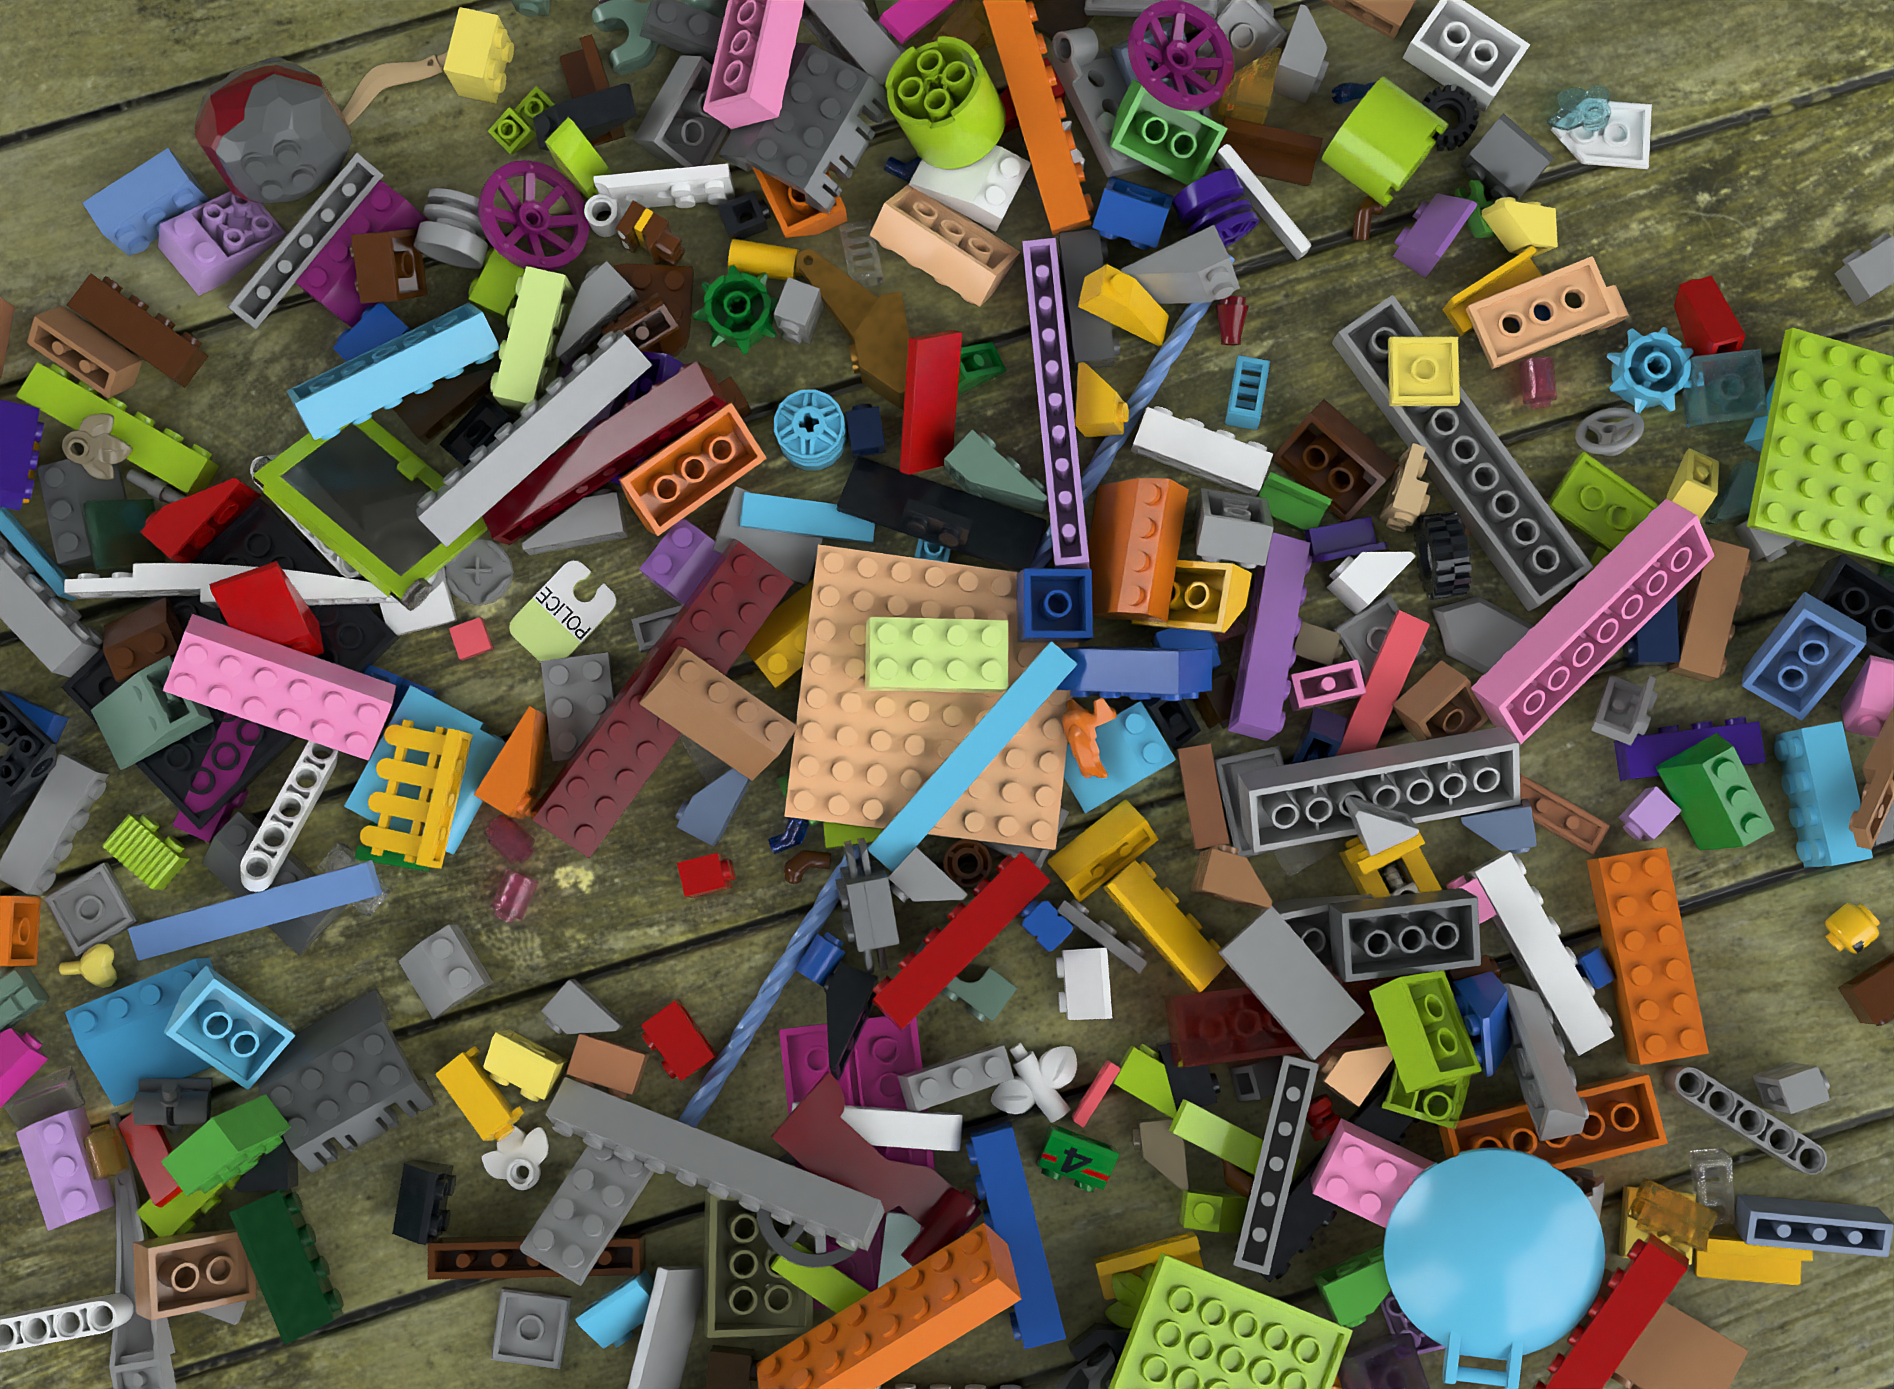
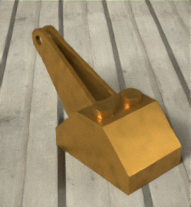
M806 249L801 251L796 259L799 272L811 286L820 288L822 302L854 343L849 345L854 374L861 373L864 385L899 409H904L908 339L910 336L902 292L883 294L878 298L814 250ZM807 261L813 262L811 265H805Z

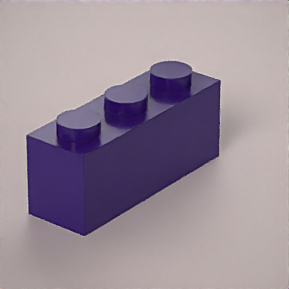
M0 400V507L20 511L23 499H31L34 480L28 478L29 470H36L39 451L33 450L34 441H41L44 423L38 421L40 408Z

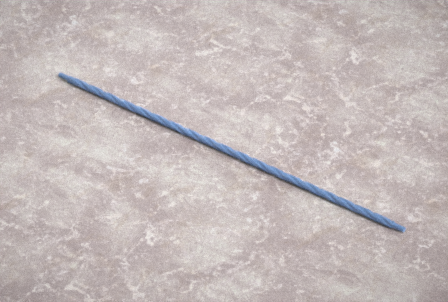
M1229 255L1231 263L1233 264L1235 259L1231 255ZM1212 302L1188 303L1176 322L1171 335L1163 343L1148 367L1144 378L1136 386L1127 401L1129 419L1128 422H1124V434L1105 436L1090 464L1081 474L1084 507L1090 494L1096 489L1111 466L1117 451L1125 443L1139 421L1144 407L1152 400L1164 381L1171 364L1178 358L1192 336L1197 322L1204 316ZM1051 524L1037 546L1030 569H1046L1054 557ZM858 845L852 846L856 864H861ZM845 854L841 863L833 871L819 893L813 908L804 917L791 938L785 953L779 958L764 981L756 999L748 1007L734 1029L728 1044L717 1056L704 1077L699 1091L692 1097L678 1119L679 1122L694 1128L697 1127L721 1091L727 1076L733 1071L749 1046L756 1030L763 1023L779 998L784 985L794 974L795 968L809 948L813 938L819 933L839 900L835 879H841L840 867L847 866Z

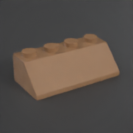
M680 646L676 648L639 702L644 708L751 781L779 756L798 728L797 725L698 656Z

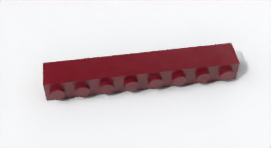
M698 361L682 366L676 375L667 381L655 384L651 387L650 392L638 400L629 401L623 406L621 411L610 418L600 420L596 423L595 428L583 436L571 439L566 447L557 453L551 454L482 516L492 539L510 546L726 406L728 403L712 371Z

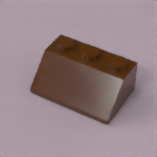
M1325 399L1307 415L1272 457L1276 463L1302 486L1331 498L1332 502L1328 509L1343 522L1349 521L1400 466Z

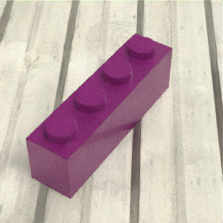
M226 712L224 719H229L234 715ZM238 717L233 722L221 723L216 739L211 744L200 766L214 773L216 778L215 787L210 793L205 795H198L189 790L184 800V803L194 813L211 808L240 779L255 746L242 744L237 738V728L246 719ZM247 723L242 728V738L246 742L257 740L260 735L259 726L256 723ZM230 743L238 748L240 761L234 769L225 771L218 769L213 764L212 752L219 744ZM224 747L217 753V761L223 767L231 765L235 760V752L230 747ZM205 771L198 772L192 783L193 787L197 791L205 790L210 784V776ZM245 789L230 804L227 803L201 830L180 810L172 826L211 843L214 836L230 820L229 818L234 807L241 808L249 791Z

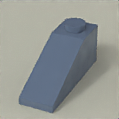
M734 768L730 769L692 796L690 802L685 800L682 803L675 817L680 820L676 827L711 846L717 847L751 780Z

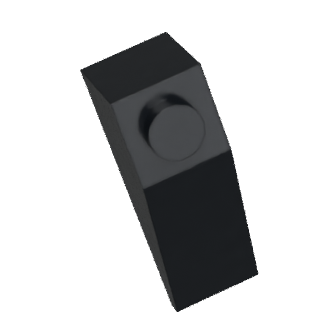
M623 83L555 104L532 119L539 149L549 151L545 141L568 117L576 124L586 139L592 142L637 116L630 84Z
M842 963L839 964L835 973L829 974L824 986L827 1008L829 1068L837 1081L840 1080L874 1006L872 1000L877 995L873 989L879 984L878 976Z

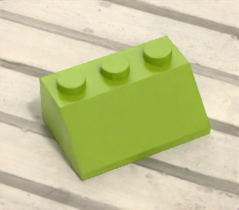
M1444 970L1399 977L1369 991L1406 1093L1429 1089L1482 1071Z

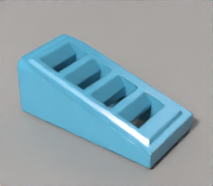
M1237 355L1225 418L1226 425L1251 430L1258 429L1270 361ZM1241 371L1261 373L1260 377L1241 374ZM1239 383L1257 386L1258 389L1239 386ZM1237 396L1242 398L1256 400V402L1238 400Z

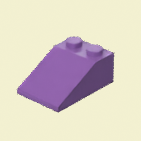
M683 518L672 526L639 570L646 579L684 606L721 556V553L712 550L715 543L713 539Z

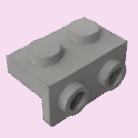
M1610 675L1605 683L1591 730L1631 746L1637 734H1645L1650 723L1651 716L1646 715V712L1651 711L1658 692L1653 691L1656 678L1649 676L1644 686L1641 687Z

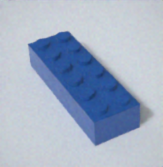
M1011 1121L971 1131L972 1140L966 1141V1147L971 1166L976 1164L979 1166L980 1174L975 1175V1183L979 1199H987L989 1208L983 1210L985 1223L1008 1244L1022 1298L1013 1304L1015 1312L1009 1313L1015 1341L1022 1339L1024 1349H1029L1066 1339Z

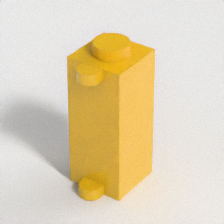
M474 1046L467 1052H462L435 1075L482 1140L493 1141L496 1139L499 1142L515 1130L512 1125L520 1119L524 1111L520 1106L516 1109L512 1108L476 1059L480 1051Z

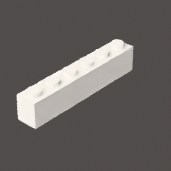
M1511 852L1502 853L1467 872L1469 878H1477L1497 913V915L1492 917L1532 990L1539 993L1543 1005L1549 1006L1553 1017L1552 1025L1557 1034L1560 1035L1568 1054L1580 1056L1614 1037L1610 1029L1613 1026L1612 1020L1602 1007L1599 1008L1592 997L1595 995V991L1586 977L1582 978L1575 966L1578 965L1576 956L1569 947H1564L1558 935L1561 934L1559 926L1551 916L1547 917L1541 905L1544 902L1539 891L1534 886L1530 887L1525 879L1526 869L1522 861L1517 856L1513 857Z

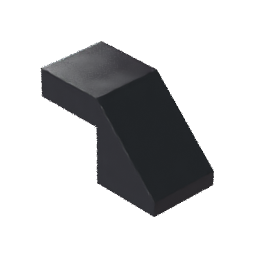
M1095 1322L1071 1341L1068 1346L1070 1352L1080 1362L1107 1340L1120 1358L1132 1328L1127 1329L1118 1325Z

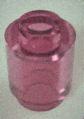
M501 814L484 831V835L488 838L487 842L510 864H514L517 861L520 864L524 863L535 851L533 847L535 839L512 817L507 818Z

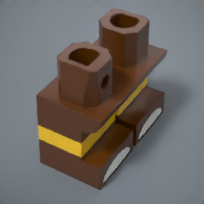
M634 200L631 202L616 227L623 248L635 253L637 248L641 246L649 251L654 265H658L660 260L669 265L677 266L685 253V249L681 247L682 239L671 232L669 222Z

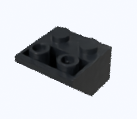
M410 1160L404 1163L392 1234L417 1244L426 1245L441 1236L442 1231H447L451 1215L450 1210H446L448 1196L453 1195L456 1186V1175H452L453 1165L420 1160Z

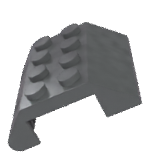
M796 43L779 117L733 129L719 152V157L749 172L752 166L805 194L806 204L825 214H829L836 202L834 197H839L842 190L825 173L829 168L838 177L849 180L853 173L850 169L856 168L869 145L867 140L871 141L875 135L874 131L859 118V115L862 112L873 122L882 123L885 118L884 113H888L890 109L887 90L871 75L809 43Z
M378 989L369 992L296 1033V1036L257 1080L261 1095L266 1094L291 1126L283 1134L290 1151L311 1173L325 1167L327 1161L332 1163L338 1159L337 1150L330 1143L329 1139L335 1137L348 1152L357 1149V1143L362 1146L387 1132V1125L390 1128L398 1126V1116L391 1108V1104L396 1102L411 1118L418 1114V1109L424 1111L436 1104L435 1097L426 1080H417L387 1022L393 1018Z

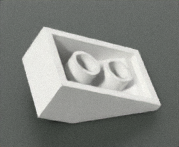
M995 145L979 161L958 169L936 168L921 160L909 186L996 232L1031 162L1003 147Z

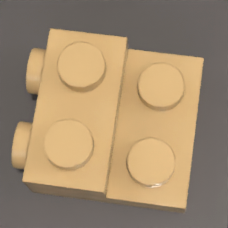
M1415 443L1398 459L1400 466L1394 472L1379 520L1387 522L1386 526L1399 532H1405L1407 526H1412L1420 514L1424 515L1430 501V495L1426 494L1429 483L1417 480V478H1422L1427 466L1428 459L1423 458L1426 447Z

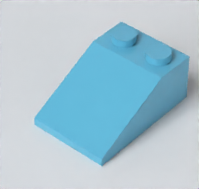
M1140 701L1117 714L1115 719L1095 728L1097 736L1095 740L1100 751L1099 758L1108 776L1106 778H1099L1092 775L1090 778H1084L1076 758L1073 756L1071 746L1068 744L1064 779L1086 814L1174 762L1176 759Z

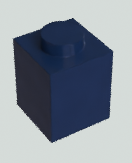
M859 404L853 406L852 411H846L853 458L886 453L879 406L872 407L871 404Z

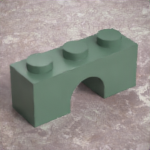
M922 942L915 951V954L918 955L927 945ZM988 967L983 976L974 982H965L956 976L941 992L954 1002L959 997L970 1004L967 1011L981 1022H984L986 1018L993 1022L1017 987Z

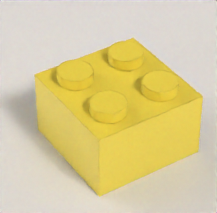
M459 7L443 69L458 96L496 104L499 93L504 92L506 86V74L504 72L507 62L510 63L512 61L514 44L511 42L499 16Z

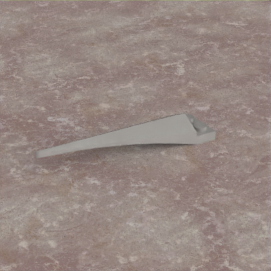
M116 1112L110 1114L109 1117L116 1196L115 1293H122L128 1296L133 1304V1314L127 1323L113 1329L109 1365L113 1389H177L170 1354L175 1353V1348L167 1317L151 1321L136 1314L133 1242L148 1240L149 1238L145 1222L136 1213L141 1208L127 1144L117 1125L121 1122L120 1115Z

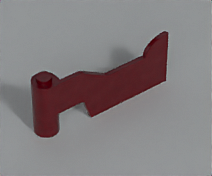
M828 1071L771 1135L779 1145L810 1173L881 1200L885 1211L884 1214L900 1206L921 1225L923 1229L901 1253V1256L912 1267L963 1236L982 1214L978 1208L981 1201L969 1190L965 1189L961 1193L953 1188L934 1169L928 1166L888 1160L840 1117L845 1107L844 1095L839 1083Z

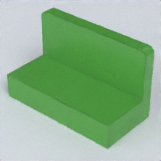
M1273 472L1269 473L1257 496L1267 498L1273 520L1304 534V530L1319 526L1325 511L1332 502L1331 498Z

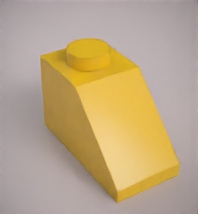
M1085 362L1078 363L1075 426L1085 438L1123 435L1124 422H1128L1129 419L1127 403Z

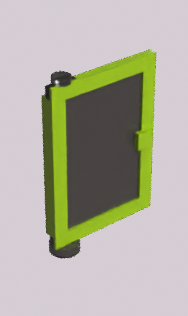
M372 418L357 425H353L351 422L341 427L339 434L327 440H322L321 437L314 440L309 432L273 460L265 456L255 464L253 480L263 488L264 494L387 597H394L409 611L417 608L431 592L432 584L427 580L488 530L481 516L446 547L418 519L416 509L419 507L417 505L418 501L431 490L434 493L437 492L445 484L443 482L444 478Z

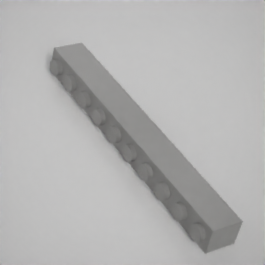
M566 1077L546 1112V1116L553 1124L552 1129L563 1136L571 1137L572 1134L583 1137V1142L599 1150L603 1146L613 1149V1153L616 1156L629 1162L636 1158L645 1162L644 1166L653 1172L663 1174L666 1170L676 1174L675 1178L688 1186L695 1187L696 1183L708 1187L707 1191L718 1198L726 1199L727 1196H731L740 1200L739 1204L748 1210L758 1212L761 1208L771 1212V1217L783 1224L790 1225L794 1221L804 1225L803 1229L813 1236L823 1238L824 1234L836 1238V1243L848 1250L856 1251V1248L859 1247L868 1251L885 1212L879 1199Z

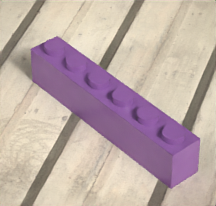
M1273 532L1266 566L1257 565L1228 731L1267 741L1278 732H1281L1284 726L1285 712H1282L1283 701L1287 699L1291 688V681L1287 680L1288 671L1293 666L1296 658V649L1293 648L1294 637L1299 633L1302 621L1301 617H1298L1299 606L1303 604L1306 597L1307 587L1303 586L1304 577L1309 572L1312 563V556L1308 555L1310 542Z

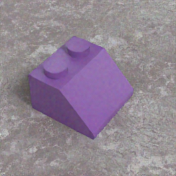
M1436 193L1430 203L1424 200L1412 216L1417 219L1413 228L1410 229L1405 226L1394 243L1399 248L1393 257L1426 278L1478 204L1473 200Z

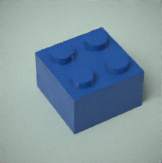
M1112 176L1104 188L1092 228L1098 229V233L1101 236L1109 239H1118V236L1131 240V245L1140 249L1148 250L1150 246L1157 248L1174 196Z
M1023 569L1016 575L1018 642L1052 641L1053 643H1085L1093 638L1092 569Z

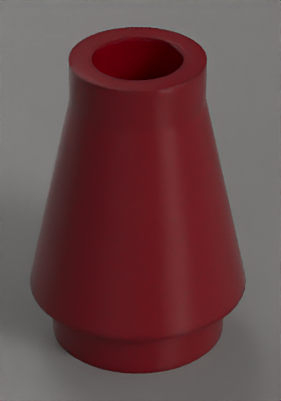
M1228 296L1227 298L1219 299V305H1216V312L1221 334V345H1241V336L1249 308L1246 305V297Z

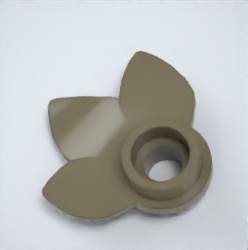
M106 413L94 414L84 418L79 430L69 432L62 441V450L69 460L82 464L89 475L102 480L115 478L113 464L127 458L133 451V448L123 440L110 434L114 425V416ZM75 442L81 443L84 446V453L75 450Z

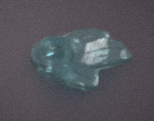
M1598 84L1591 87L1588 91L1577 87L1564 89L1557 96L1561 110L1547 119V123L1550 126L1560 130L1568 131L1582 126L1586 131H1599L1608 124L1611 116V109L1608 104L1611 99L1610 92L1606 87Z

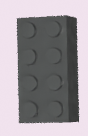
M1463 888L1328 904L1332 971L1345 982L1481 966L1478 897Z

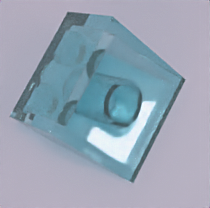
M1761 349L1694 356L1691 358L1688 387H1685L1683 391L1686 428L1749 421L1768 416Z

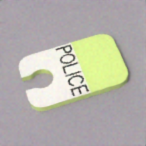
M573 560L564 564L510 622L509 629L512 636L540 662L570 657L616 607V595L604 583L597 589L596 595L591 601L580 602L576 599L574 594L576 585L586 580L592 574L579 561Z

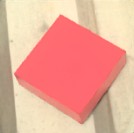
M482 617L449 628L459 660L461 661L494 650Z

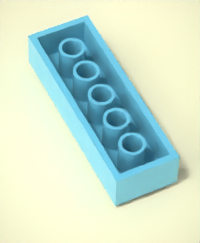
M468 302L286 392L314 440L320 437L322 440H327L341 432L340 428L351 422L353 425L365 422L372 417L371 412L381 407L384 409L393 408L403 401L402 397L412 392L420 394L431 389L434 386L432 382L442 377L450 379L460 375L464 371L463 367L470 363L481 364L494 357L493 352L499 350L500 346L483 312Z

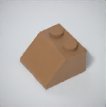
M1442 660L1392 704L1402 724L1417 741L1474 732L1489 719L1473 693L1469 679Z

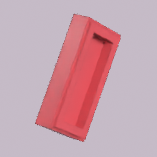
M1109 1060L1104 1063L1071 1115V1119L1084 1128L1121 1068Z

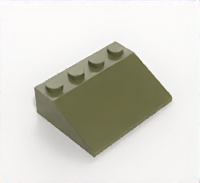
M705 1188L702 1330L707 1338L801 1335L813 1329V1297L771 1269L770 1266L778 1254L771 1249L762 1236L756 1212L739 1204L740 1200L727 1196L726 1199H721L707 1191L708 1188ZM771 1217L772 1224L782 1240L796 1224L794 1221L790 1225L783 1224ZM804 1230L796 1241L814 1252V1236Z

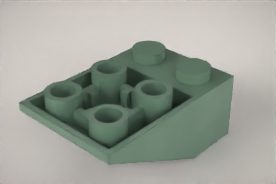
M972 429L945 457L944 473L966 493L1041 515L1045 511L1048 497L1045 495L1047 491L1044 486L1036 479L1031 478L1028 480L1019 472L1022 469L1021 466L1009 455L1001 456L995 450L996 444L985 433L982 432L978 435Z
M167 656L137 672L91 709L120 770L135 764L214 721L206 705L163 691L175 659L172 656Z

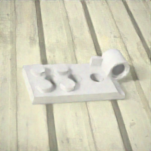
M728 164L594 176V184L599 194L591 197L586 202L584 213L594 233L602 237H610L617 233L616 227L633 200L646 208L676 205L678 208H690L695 206V203L703 202L719 205L736 198L735 186ZM600 212H611V215L607 220H596V217Z

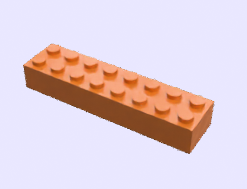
M982 1223L758 1362L756 1368L759 1389L877 1388L1022 1299L1008 1244L989 1226Z

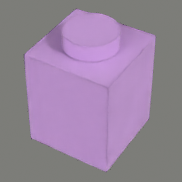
M1655 786L1644 789L1618 818L1625 824L1623 828L1632 838L1638 841L1640 839L1648 841L1654 840L1682 810Z

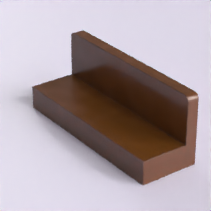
M592 34L579 38L583 49L560 56V62L572 99L610 88ZM621 124L593 140L590 144L595 147L626 137L623 125Z
M1225 117L1223 126L1228 129L1217 152L1224 145L1228 144L1254 175L1302 186L1310 185L1315 161L1321 150L1323 138ZM1214 161V165H1215L1216 167H1220V166L1217 164V162Z

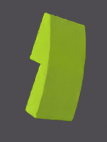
M535 86L515 109L509 107L488 132L509 154L513 155L536 137L532 118L556 103L540 87Z

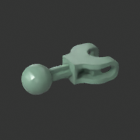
M609 0L594 8L592 19L596 27L601 31L609 32L623 29L629 32L626 42L614 49L610 54L609 62L614 73L625 75L649 66L656 56L657 49L662 45L639 36L651 1L640 3L635 0ZM683 0L681 2L722 18L725 15L728 0Z

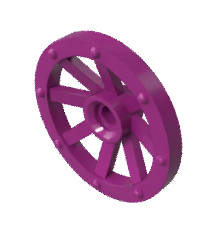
M1164 0L1146 8L1133 23L1128 36L1129 60L1137 79L1155 99L1174 109L1196 111L1209 107L1226 92L1234 71L1232 50L1223 30L1202 9L1184 1ZM1160 17H1173L1170 43L1158 20ZM1185 20L1202 31L1189 43L1182 40ZM1147 26L1159 49L1144 42ZM1209 40L1215 51L1216 58H1196L1195 51ZM1146 57L1158 63V69L1154 72ZM1192 70H1218L1215 84L1212 85ZM1164 77L1171 79L1174 90L1164 84L1161 79ZM1184 80L1203 93L1197 95L1188 94Z
M514 161L497 169L485 182L478 202L480 223L488 241L509 262L523 269L528 266L546 271H555L571 263L586 245L589 235V223L584 213V200L571 181L556 169L535 161ZM524 176L523 204L506 181L507 179ZM535 178L554 187L541 203L534 201ZM497 188L513 212L494 206ZM563 196L572 215L550 216L548 209ZM496 220L512 224L514 230L506 237ZM574 226L571 244L547 228ZM521 237L527 238L531 254L522 251L514 244ZM539 238L562 253L545 257Z

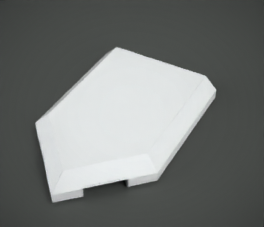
M1586 99L1551 129L1581 164L1637 169L1649 168L1652 104Z

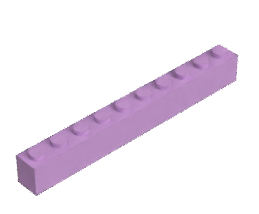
M1056 238L1022 241L1055 569H1090Z

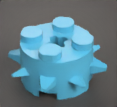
M1662 327L1658 333L1653 332L1647 336H1642L1633 328L1628 330V347L1621 353L1607 354V358L1614 363L1612 368L1613 383L1609 387L1610 391L1615 392L1617 396L1635 406L1636 413H1641L1644 408L1656 407L1658 405H1661L1669 412L1674 411V394L1682 388L1695 387L1696 382L1689 378L1691 361L1690 359L1687 360L1694 353L1692 348L1682 349L1680 347L1682 343L1668 335L1666 327Z

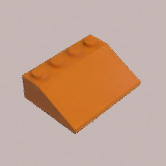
M1136 478L1098 485L1088 543L1089 567L1092 569L1093 618L1167 623L1189 489L1169 478Z

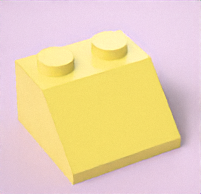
M508 1029L495 1032L483 1069L491 1072L489 1077L495 1082L504 1086L512 1083L522 1088L520 1091L521 1095L538 1102L540 1098L543 1100L551 1098L570 1060Z

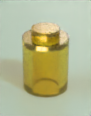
M106 1124L88 1131L89 1136L83 1139V1144L94 1181L110 1178L130 1169L118 1128L111 1129L110 1124Z

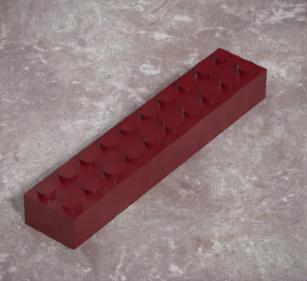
M733 538L530 812L532 820L587 858H590L682 734L639 704L678 646L686 648L725 675L793 584V581L743 543Z

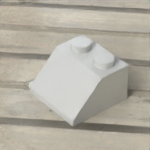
M1362 552L1355 559L1349 555L1329 575L1333 581L1326 588L1356 615L1366 608L1416 556L1412 552Z
M1107 948L1061 950L1062 957H1056L1057 978H1063L1064 992H1058L1060 1013L1066 1012V1019L1068 1020L1111 1019L1112 1007Z

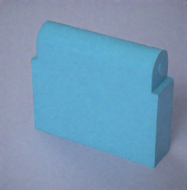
M410 685L388 727L394 724L402 726L403 719L414 721L413 728L435 732V727L439 726L447 728V730L450 728L473 734L446 847V852L454 855L483 802L474 793L506 742L494 734L487 733L486 730L489 725ZM384 734L344 807L377 824L380 813L374 812L369 808L368 799L374 792L385 793L388 779L381 778L377 774L376 766L383 758L394 759L397 747L387 743ZM408 749L405 762L426 766L429 753ZM400 782L397 796L418 800L421 786ZM392 816L389 829L410 834L413 820Z

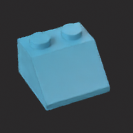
M646 1269L640 1275L632 1276L588 1305L575 1318L576 1322L603 1349L612 1343L615 1348L619 1347L634 1336L631 1330L640 1324L644 1325L654 1285L653 1279Z

